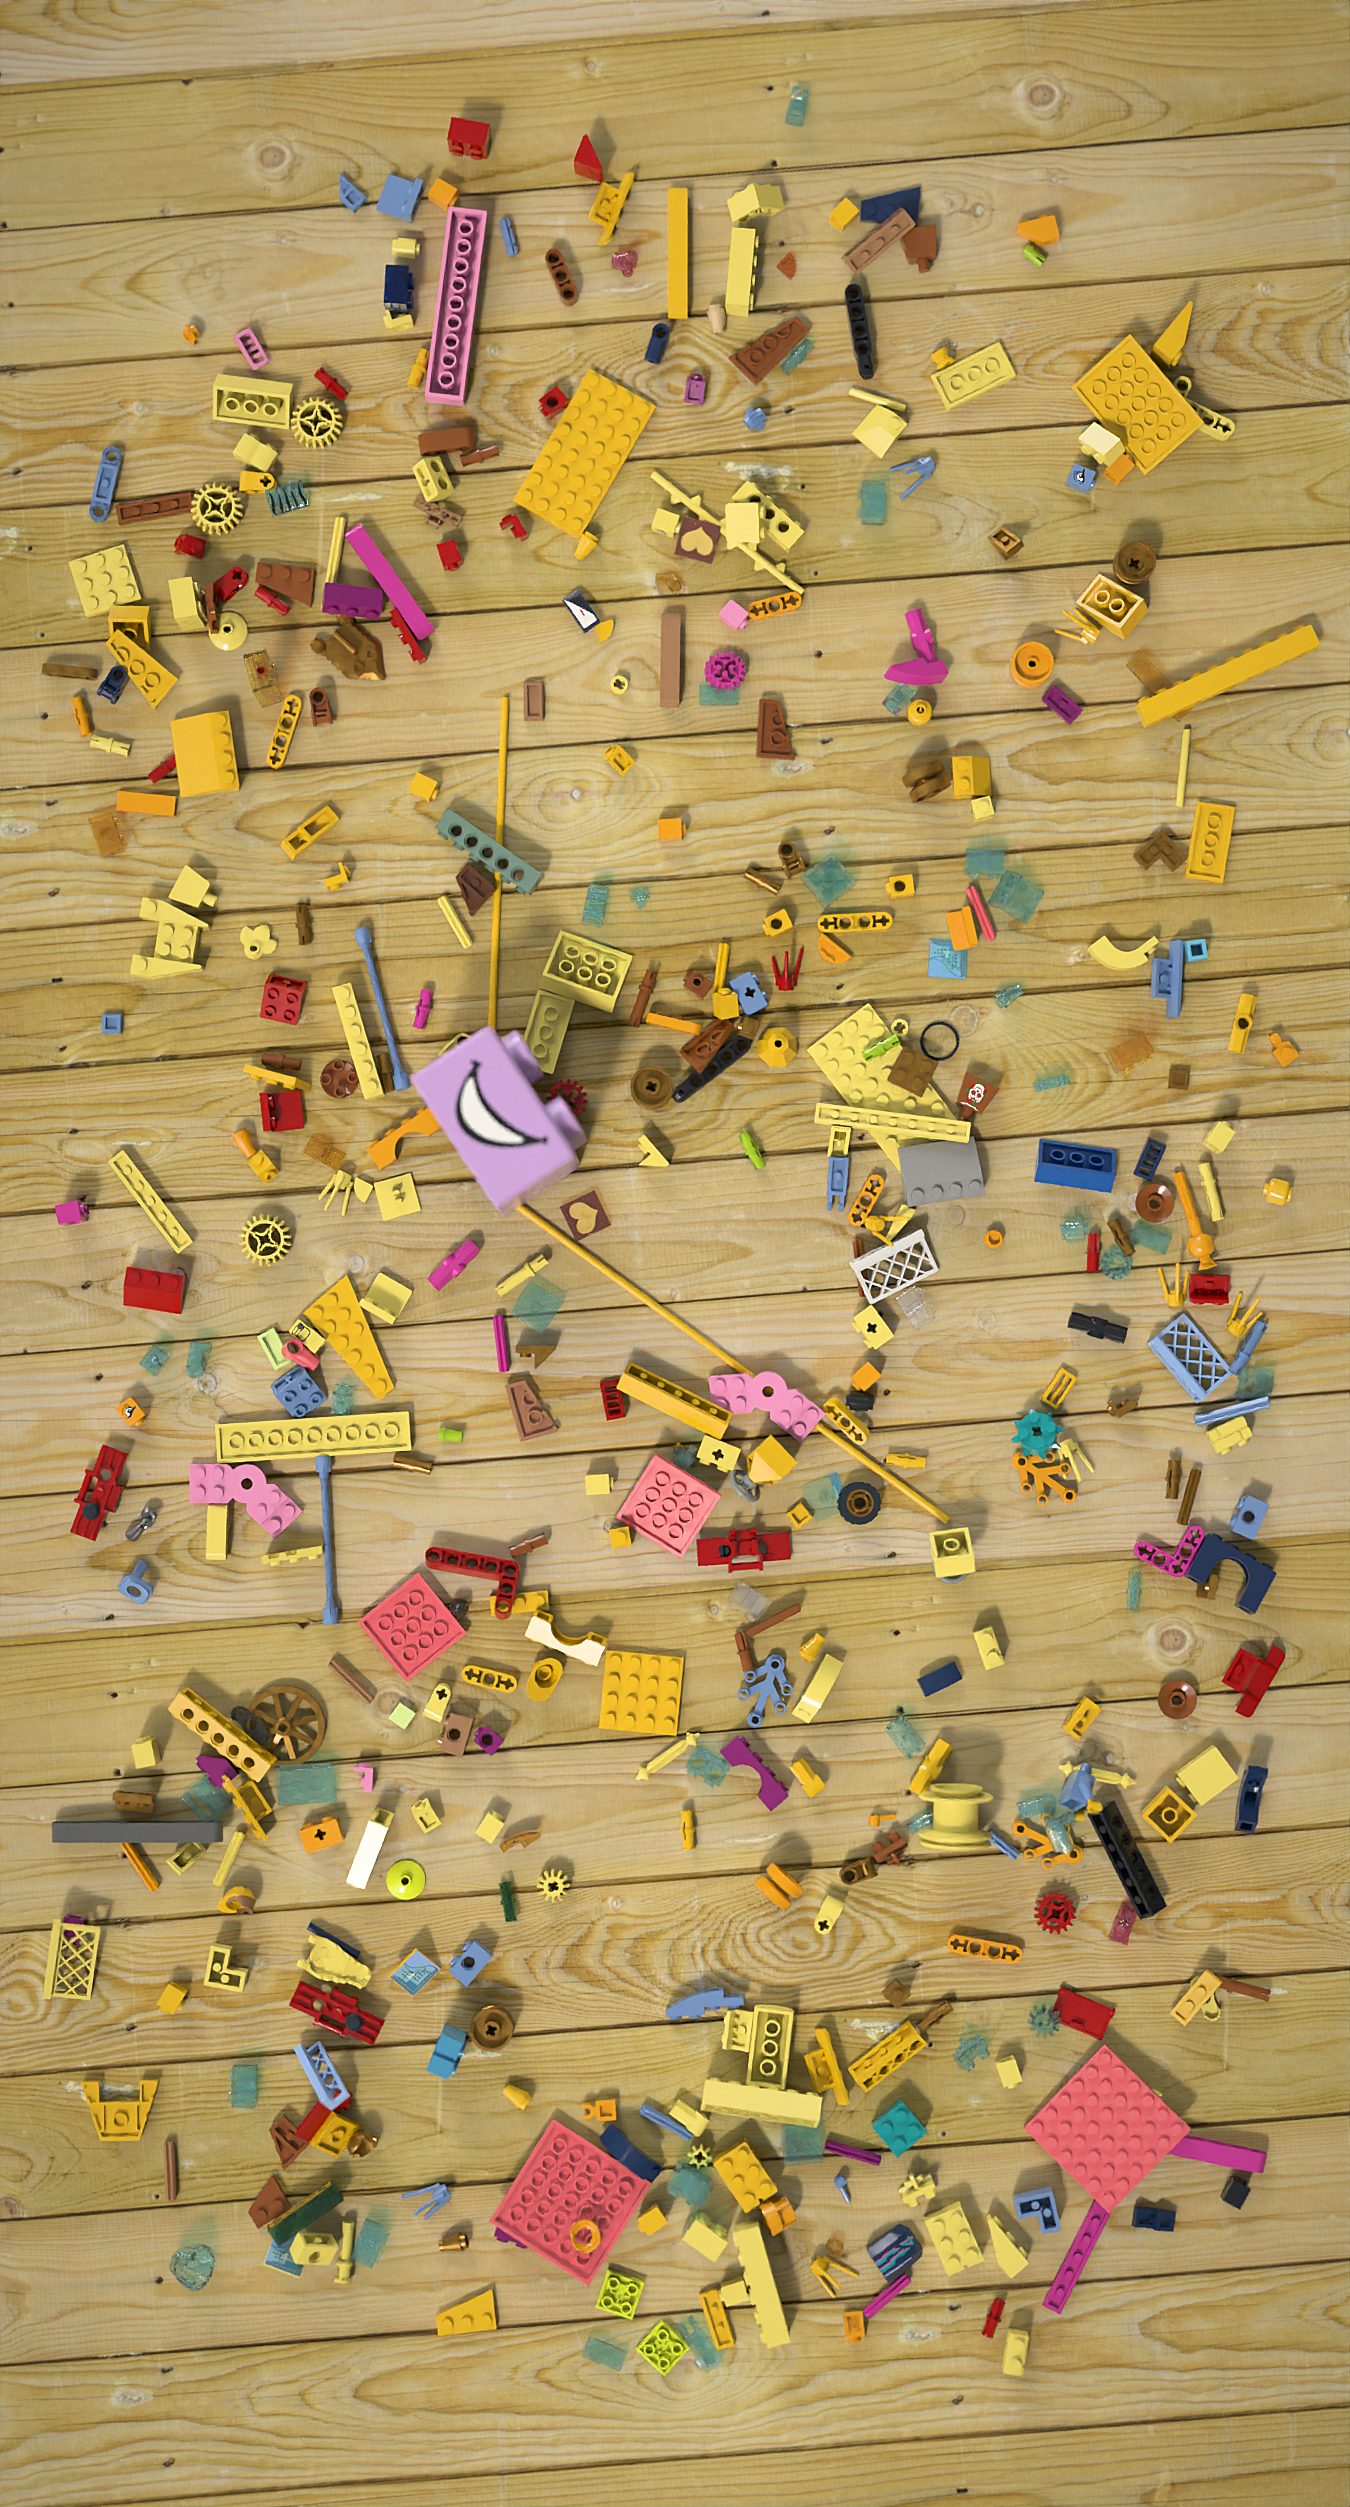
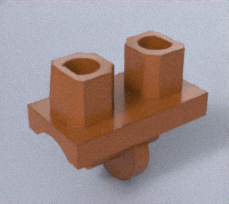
M894 1831L887 1836L892 1845L885 1848L881 1841L872 1845L875 1854L874 1858L878 1864L886 1860L888 1866L894 1862L897 1866L901 1865L899 1859L905 1856L901 1850L908 1847V1844L904 1838H901Z

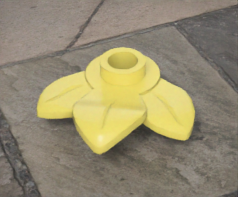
M260 925L254 931L245 926L241 931L240 940L245 946V955L250 959H258L263 954H271L278 945V942L270 939L268 925ZM252 947H256V948H257L256 951H251L250 949H251Z

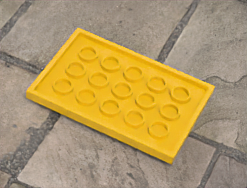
M1131 334L1072 386V389L1103 426L1121 440L1125 452L1134 460V463L1144 475L1151 472L1205 424L1203 419Z

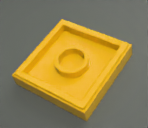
M332 2111L309 2143L312 2147L339 2158L347 2147L351 2136L358 2132L361 2126L359 2123Z

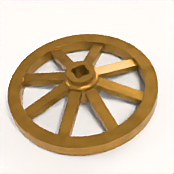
M287 1685L276 1686L263 1691L251 1702L245 1713L243 1732L252 1739L275 1733L276 1736L268 1749V1752L271 1754L274 1753L281 1737H283L290 1760H277L273 1767L290 1768L306 1762L318 1751L325 1735V1718L319 1703L305 1690ZM278 1693L297 1695L286 1717L283 1715ZM271 1695L278 1720L256 1708L260 1702ZM304 1699L311 1705L315 1715L292 1721V1717ZM253 1713L274 1726L251 1733ZM318 1721L316 1740L294 1730V1727ZM282 1723L287 1725V1729L285 1731H282L280 1729V1725ZM289 1735L312 1745V1747L304 1755L296 1758Z

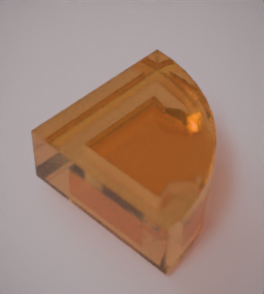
M791 252L777 265V269L790 280H792L796 271L795 259Z

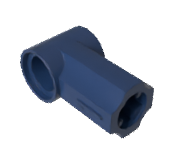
M659 323L652 329V335L644 360L649 363L660 365L667 341L669 340V328L667 325ZM658 330H663L666 333L663 338H658L655 334Z

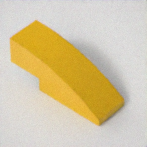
M327 805L285 838L281 843V847L294 860L324 836L340 819Z

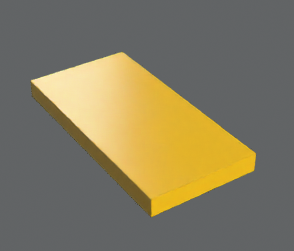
M1197 801L1184 878L1223 884L1236 807Z

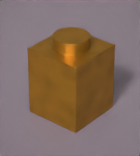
M896 1978L882 1991L883 1996L896 2009L911 1996L910 1991Z

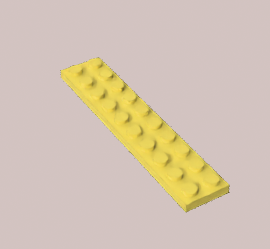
M409 1411L215 1425L217 1463L412 1450Z

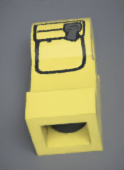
M300 1319L289 1330L293 1336L300 1340L314 1354H317L327 1341Z

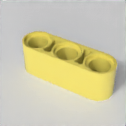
M208 1504L207 1560H227L229 1504Z

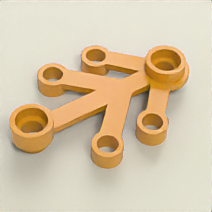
M1018 1452L1012 1457V1466L1020 1474L1021 1493L1028 1495L1032 1492V1486L1028 1483L1027 1471L1034 1475L1037 1493L1036 1503L1038 1505L1045 1506L1048 1503L1043 1482L1061 1494L1063 1502L1073 1503L1076 1500L1077 1494L1074 1489L1064 1488L1048 1476L1058 1473L1068 1474L1071 1470L1068 1463L1040 1469L1032 1465L1033 1463L1043 1461L1052 1463L1055 1459L1054 1453L1050 1452L1052 1455L1050 1461L1042 1460L1039 1455L1023 1457V1452ZM1020 1458L1025 1459L1024 1465L1018 1464ZM1062 1465L1068 1466V1470L1066 1472H1062ZM1024 1485L1029 1486L1030 1490L1028 1492L1023 1491ZM1067 1492L1072 1493L1073 1497L1071 1499L1066 1498ZM1041 1496L1045 1497V1503L1040 1504L1038 1501Z
M1048 1813L1043 1814L1040 1818L1041 1823L1045 1826L1048 1837L1028 1828V1825L1023 1820H1017L1013 1823L1012 1831L1015 1835H1026L1044 1844L1035 1849H1026L1024 1851V1858L1027 1861H1033L1035 1857L1054 1850L1062 1854L1052 1858H1043L1041 1865L1046 1870L1064 1861L1070 1864H1076L1081 1861L1083 1851L1078 1845L1073 1843L1069 1832L1070 1826L1067 1822H1061L1058 1825V1830L1063 1834L1066 1846L1058 1842L1052 1825V1816ZM1045 1816L1050 1817V1821L1048 1823L1043 1822V1818ZM1019 1825L1024 1826L1022 1832L1017 1831ZM1067 1825V1830L1061 1831V1826ZM1076 1851V1857H1070V1852ZM1027 1852H1033V1857L1027 1858ZM1046 1860L1051 1861V1865L1049 1867L1044 1866V1862Z

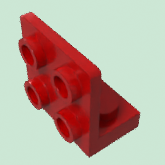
M270 973L264 986L260 1017L296 1026L299 1020L302 997L307 989L308 982Z
M299 1090L270 1094L268 1092L259 1093L263 1132L271 1133L304 1129L301 1092Z

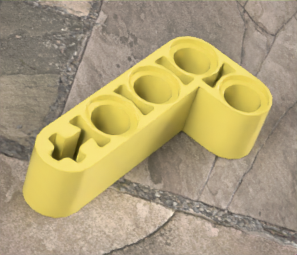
M1185 376L1178 377L1173 385L1202 419L1209 418L1212 421L1211 425L1203 424L1198 430L1218 440H1228L1234 432V423L1187 399L1186 397L1191 389V381ZM1183 384L1186 387V390H1179L1177 388V385ZM1224 427L1227 428L1226 433L1222 432Z

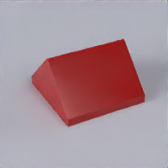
M585 134L574 158L575 174L601 183L604 181L603 168L588 135Z

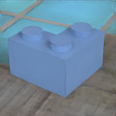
M1050 2186L1012 2195L1018 2219L1037 2215L1042 2234L1061 2230Z

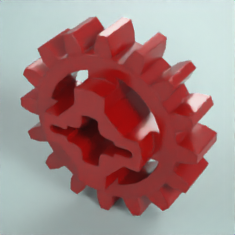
M1050 1891V1896L1048 1897L1042 1894L1044 1899L1042 1901L1037 1899L1039 1907L1034 1906V1910L1038 1911V1913L1034 1914V1918H1039L1036 1922L1037 1925L1043 1924L1042 1930L1045 1931L1048 1928L1050 1934L1054 1930L1060 1934V1929L1067 1932L1066 1926H1073L1070 1920L1076 1919V1916L1072 1914V1912L1076 1911V1908L1071 1907L1074 1902L1072 1900L1067 1901L1068 1896L1066 1894L1061 1897L1060 1891L1056 1895ZM1052 1900H1059L1063 1903L1055 1904ZM1045 1904H1046V1906H1047L1046 1913H1044L1043 1916H1042V1910H1043V1907H1044ZM1054 1908L1056 1911L1059 1910L1057 1917L1052 1915L1051 1910ZM1068 1910L1067 1918H1066V1920L1064 1921V1920H1063L1064 1913ZM1053 1921L1057 1922L1058 1925H1050L1048 1923Z

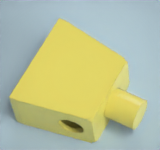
M187 865L182 870L168 897L174 902L199 910L204 903L214 907L218 900L217 896L210 893L213 886Z

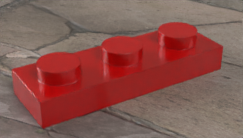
M397 609L391 610L390 623L394 629L398 627L401 632L398 635L404 645L408 644L411 650L408 653L414 662L417 660L420 665L426 662L424 654Z

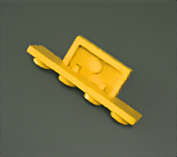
M632 172L624 174L619 189L605 182H602L587 217L603 227L597 242L599 246L606 245L612 240L613 228L620 220L619 213L621 208L625 206L627 193L634 184L633 178L635 174Z
M224 1774L222 1776L224 1789L227 1793L231 1792L235 1798L232 1801L236 1807L243 1809L244 1814L242 1816L248 1824L252 1823L255 1829L252 1831L257 1839L262 1838L265 1842L269 1841L258 1821L272 1812V1809L253 1780L250 1778L235 1789L230 1779Z
M815 2029L820 2049L804 2055L815 2093H821L833 2088L838 2105L850 2104L849 2092L842 2080L843 2074L837 2064V2055L831 2045V2036L826 2029Z

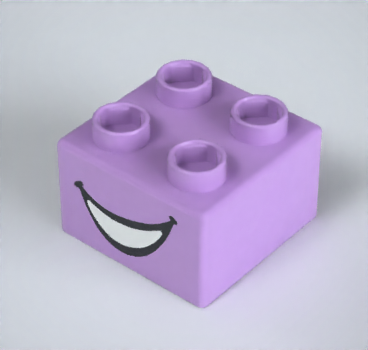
M485 1027L412 1075L410 1079L496 1209L506 1216L576 1170L580 1163L574 1150L586 1143L587 1138L561 1097H557L544 1106L531 1085L544 1077V1073L519 1033L513 1031L500 1040L493 1028Z

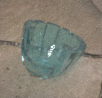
M192 2244L182 2247L171 2256L169 2262L170 2271L183 2286L189 2290L198 2291L208 2284L209 2278L213 2274V2267L215 2266L213 2264L215 2262L214 2252L212 2248L203 2244Z

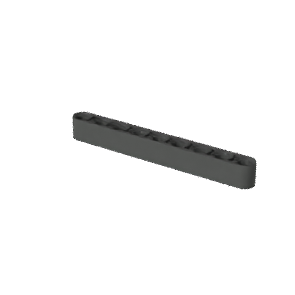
M223 1821L52 1822V1842H223Z

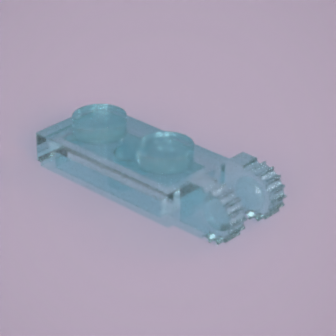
M691 2315L688 2317V2320L695 2330L694 2333L690 2335L682 2322L678 2324V2327L684 2335L686 2343L705 2372L708 2373L721 2364L723 2360L703 2329L699 2327Z

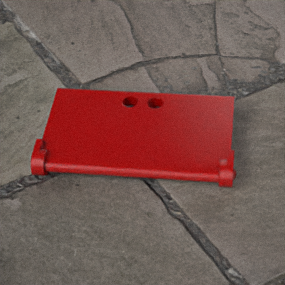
M1061 1986L1049 2019L1102 2040L1116 2009L1095 2002Z

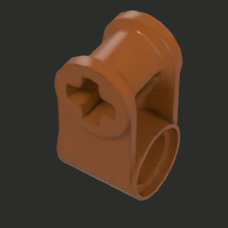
M321 688L313 689L309 694L313 726L316 727L317 724L323 723L333 724L332 712L326 692ZM318 693L324 695V699L321 702L314 701V696Z

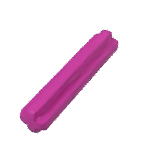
M503 1315L493 1316L498 1368L499 1372L502 1373L509 1371L504 1318Z
M906 2273L899 2276L862 2310L864 2315L869 2319L872 2318L911 2283L910 2277Z

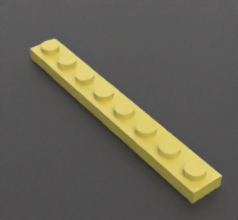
M824 1103L816 1104L814 1119L816 1124L851 1127L963 1143L969 1142L971 1122Z

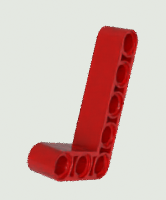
M430 1547L426 1550L425 1563L430 1569L499 1581L494 1608L495 1616L501 1620L508 1619L511 1616L519 1578V1566L516 1562L439 1547ZM432 1555H436L439 1557V1559L436 1561H431L429 1557ZM450 1559H456L458 1563L452 1565L448 1563V1561ZM470 1562H474L477 1564V1566L475 1568H470L467 1566V1564ZM492 1565L496 1567V1570L488 1571L486 1568ZM508 1569H513L515 1573L513 1575H508L505 1571ZM505 1587H509L510 1589H512V1591L510 1593H504L502 1589ZM504 1605L508 1607V1610L502 1612L498 1607Z

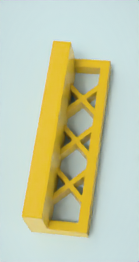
M908 2020L850 2066L848 2070L859 2086L867 2093L925 2047L927 2043ZM917 2039L920 2041L916 2045L911 2046ZM903 2053L901 2057L896 2058L897 2055ZM888 2065L886 2069L880 2071L883 2066ZM868 2078H872V2080H870L867 2084L863 2083Z

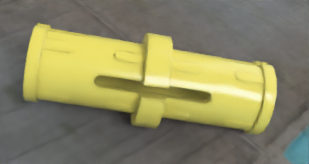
M93 734V740L90 742L91 747L106 750L107 753L114 752L129 756L130 744H124L115 741L113 738L106 739Z

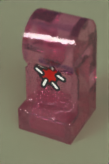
M1124 1904L1121 1905L1108 1935L1110 1939L1124 1945L1128 1944L1129 1935L1137 1916L1134 1908Z

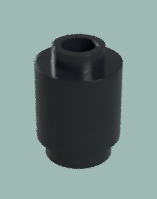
M850 1391V1394H846V1406H849V1410H873L874 1394L861 1391Z

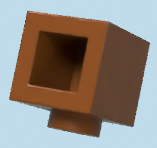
M694 970L692 973L689 971L683 979L685 982L683 987L701 1000L704 999L714 985L712 981L697 970Z

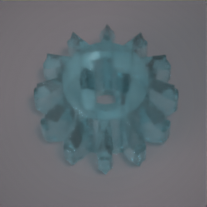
M1044 2003L1042 2008L1035 2006V2011H1030L1029 2015L1031 2018L1028 2019V2023L1032 2024L1030 2031L1037 2030L1036 2036L1043 2033V2038L1045 2039L1047 2034L1054 2036V2031H1059L1060 2026L1058 2024L1061 2023V2019L1058 2018L1059 2011L1052 2012L1053 2005L1046 2009V2004ZM1042 2018L1046 2019L1047 2024L1043 2023Z

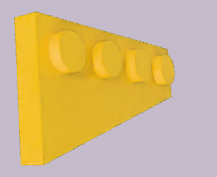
M119 629L106 642V646L154 709L177 682L178 678Z

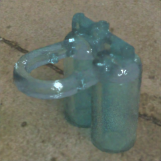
M1074 1812L1064 1813L1055 1820L1053 1818L1044 1820L1046 1824L1044 1829L1054 1852L1061 1851L1062 1854H1067L1074 1850V1846L1065 1828V1825L1076 1818Z

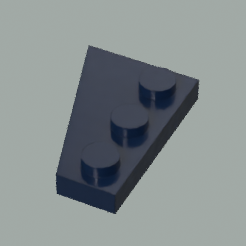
M920 187L862 200L860 222L881 224L901 207L905 209L916 225L914 227H917Z

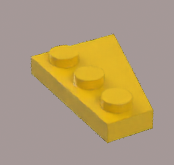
M246 1064L243 1071L250 1074L249 1078L257 1081H260L261 1078L267 1079L266 1083L276 1086L278 1083L284 1084V1088L291 1090L298 1088L310 1092L312 1084L298 1078Z

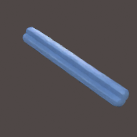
M1263 1397L1195 1415L1194 1420L1197 1426H1202L1270 1408L1271 1404L1268 1397Z

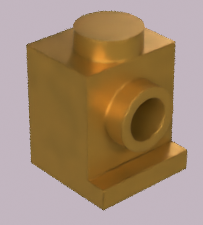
M746 1016L745 1018L741 1017L735 1036H743L753 1042L760 1021Z

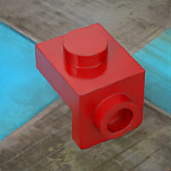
M181 534L174 543L176 548L175 554H184L201 560L203 559L207 541L189 534Z

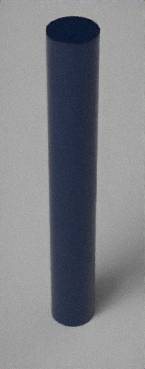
M313 1923L309 1924L307 1930L331 1940L356 1959L361 1952Z

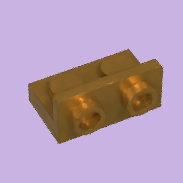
M121 1790L113 1792L112 1800L115 1801V1810L141 1813L154 1812L155 1794Z

